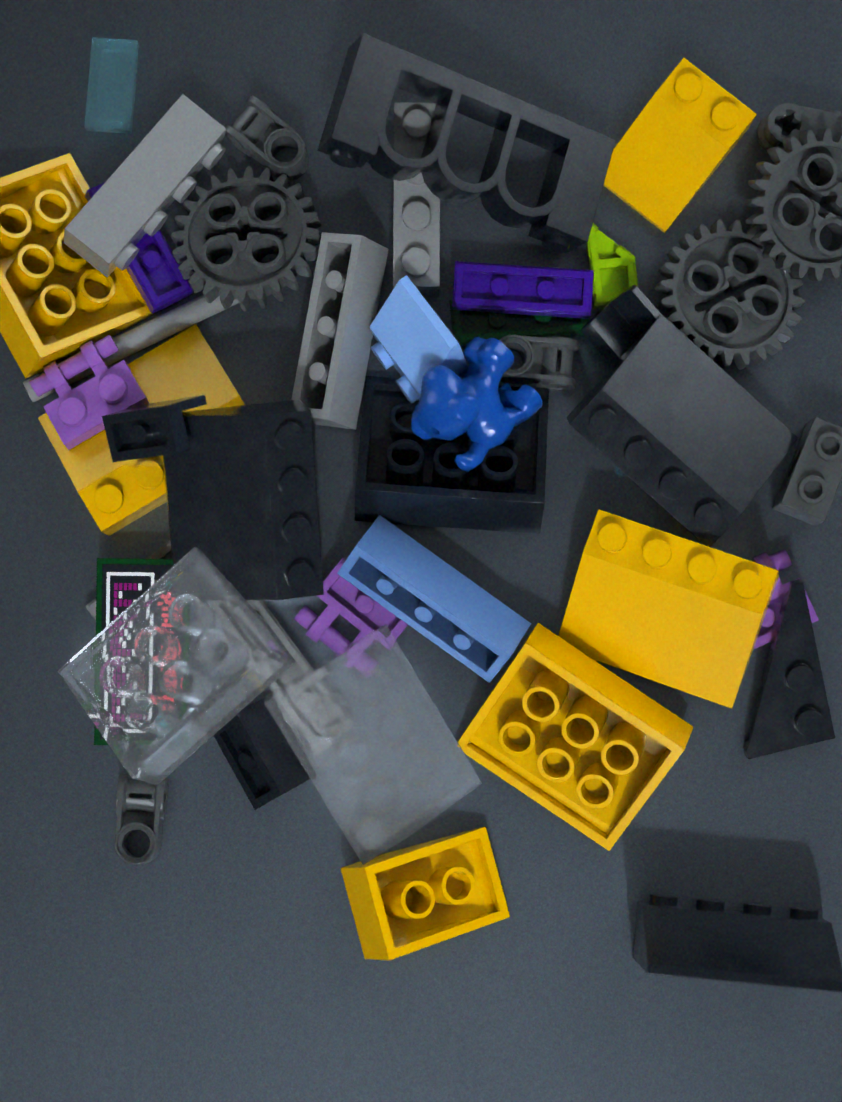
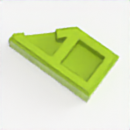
M594 223L592 224L588 242H586L588 268L589 270H594L593 309H598L631 286H638L635 256L601 232Z

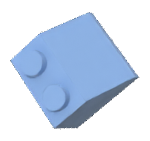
M406 275L400 279L370 325L371 332L377 342L371 346V349L386 370L394 366L401 377L396 382L412 404L420 399L422 378L429 368L436 365L445 366L454 371L459 378H462L468 371V365L458 341L409 277Z

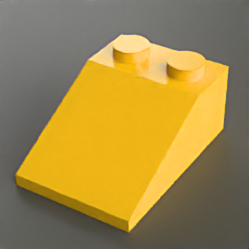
M683 58L613 149L603 186L663 233H666L747 132L757 114L686 58Z
M479 827L391 851L340 868L365 959L392 960L510 917L486 827Z

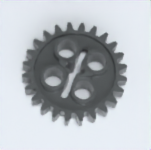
M830 128L819 129L816 137L812 129L800 131L799 141L794 136L784 137V150L779 147H772L767 150L773 163L758 162L755 165L763 175V178L748 181V185L757 190L758 193L757 197L746 199L744 202L748 206L755 207L757 214L746 219V224H759L760 230L751 238L752 242L766 241L768 243L762 252L763 258H772L779 255L775 265L777 270H786L792 265L791 277L803 278L808 273L809 281H821L825 273L827 279H839L840 268L842 269V221L838 219L842 217V132H837L832 139ZM812 161L820 169V177L815 185L807 176V168ZM792 181V184L798 190H800L802 194L795 193L794 191L789 189L787 186L788 182ZM808 197H810V198H811V197H822V198H821V200H820V203L818 204L817 202H815V201L812 200V199H809ZM788 200L794 204L796 209V216L791 224H788L782 215V209ZM821 206L831 213H818ZM825 225L832 233V241L827 249L821 245L819 240L820 232Z
M247 166L243 178H237L231 168L228 169L227 181L221 183L214 175L211 176L210 179L213 187L211 190L207 191L197 186L195 190L199 200L197 202L191 200L183 201L189 216H175V221L181 231L171 233L173 242L177 247L172 253L177 264H181L178 269L183 279H189L188 282L194 293L203 290V295L208 303H212L220 295L223 308L227 310L232 305L234 299L239 301L243 311H247L251 299H257L262 309L266 308L267 296L271 294L278 301H284L281 289L288 286L292 290L298 291L300 288L295 277L297 274L310 277L312 273L306 261H317L318 251L314 246L320 244L321 234L317 228L321 226L317 212H313L315 208L311 197L304 198L305 195L299 183L290 187L288 177L284 173L273 181L270 168H265L259 178L254 176L251 166ZM280 213L277 218L271 221H262L268 214ZM234 214L228 221L217 222L223 215ZM267 255H278L270 263H259ZM221 256H232L224 264H214Z
M717 220L711 226L710 231L704 224H701L693 231L694 237L686 233L678 241L681 248L674 246L666 254L671 262H665L658 272L668 279L660 281L655 286V290L666 294L667 297L662 299L656 305V308L659 310H669L670 316L667 319L712 360L715 356L718 357V364L723 370L731 365L733 358L739 370L749 365L750 358L758 365L767 359L766 352L773 356L782 349L779 341L786 343L794 336L789 327L797 325L801 322L802 318L792 310L802 306L805 303V299L793 295V292L804 285V281L790 278L789 274L791 273L792 265L786 270H777L775 268L779 255L772 258L762 257V252L768 243L766 241L752 242L751 239L758 232V225L754 224L746 233H742L740 220H735L727 231L722 220ZM733 257L740 258L745 262L748 269L747 274L740 273L735 269L732 262ZM692 274H698L707 281L708 291H701L696 288L692 280ZM757 278H763L765 284L747 289L737 298L729 297L702 312L695 310V305L714 300L723 291L730 293ZM752 298L759 299L765 304L767 316L760 315L755 311ZM712 315L724 319L728 328L727 333H721L716 330L712 323Z

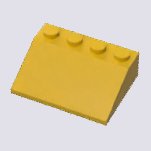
M70 153L0 178V333L25 378L43 372V367L53 361L59 364L81 351L79 346L90 340L96 343L109 334L113 337L153 315L127 269L121 271L116 267L107 278L64 244L65 228L87 204L88 200L85 195L86 191L90 189Z
M196 324L128 364L149 404L205 395L206 405L185 411L245 405ZM47 413L38 417L77 492L99 529L108 536L114 534L167 502L163 455L113 462L105 429L68 450Z
M598 509L582 553L558 636L595 661L732 709L776 587L779 570Z
M537 623L456 743L455 748L610 851L685 750L693 726L540 623Z

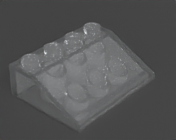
M194 547L64 664L58 672L130 777L158 785L296 661L270 626L201 550Z
M384 624L265 697L264 704L363 865L404 841L482 784V781L387 624Z

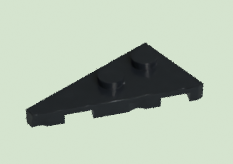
M800 579L790 581L789 590L783 597L779 612L782 615L775 642H771L762 676L763 688L757 695L753 709L756 714L749 740H745L743 747L744 754L748 759L835 738L804 584Z

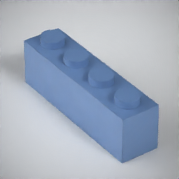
M381 515L377 517L356 544L337 573L489 683L511 657L531 626L529 621Z

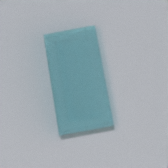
M92 37L84 124L87 131L132 134L139 57L138 40Z

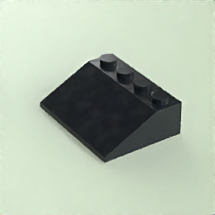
M661 313L566 417L569 424L708 547H711L743 513L798 439L795 434Z
M366 376L355 486L354 521L374 522L381 515L392 524L540 534L545 504L549 389L534 388L541 396L542 407L531 418L515 426L509 437L502 444L490 449L482 463L466 472L461 470L454 461L456 455L466 453L471 444L466 432L453 440H440L436 438L424 440L411 431L412 413L419 400L412 404L396 382L399 378ZM510 386L513 391L520 389V387Z
M299 399L182 412L191 449L176 454L163 455L176 599L285 600L324 595L311 410Z
M650 894L649 902L637 901L633 958L648 974L842 992V964L832 923L818 918V910L791 907L790 916L771 914L772 906L755 903H743V911L724 909L725 901L713 899H697L696 907L677 905L678 897L660 894Z

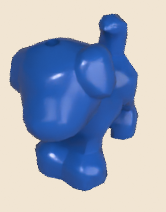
M475 337L467 343L463 354L469 367L467 373L462 378H459L454 371L445 366L436 365L429 368L423 375L419 403L415 406L412 413L411 431L424 440L431 438L453 440L466 432L471 444L466 453L457 454L454 460L456 465L466 472L482 463L490 449L502 444L509 437L515 426L531 418L542 407L541 396L531 386L523 384L518 391H513L509 383H504L498 389L499 381L503 374L514 363V355L508 347L495 338L483 339Z

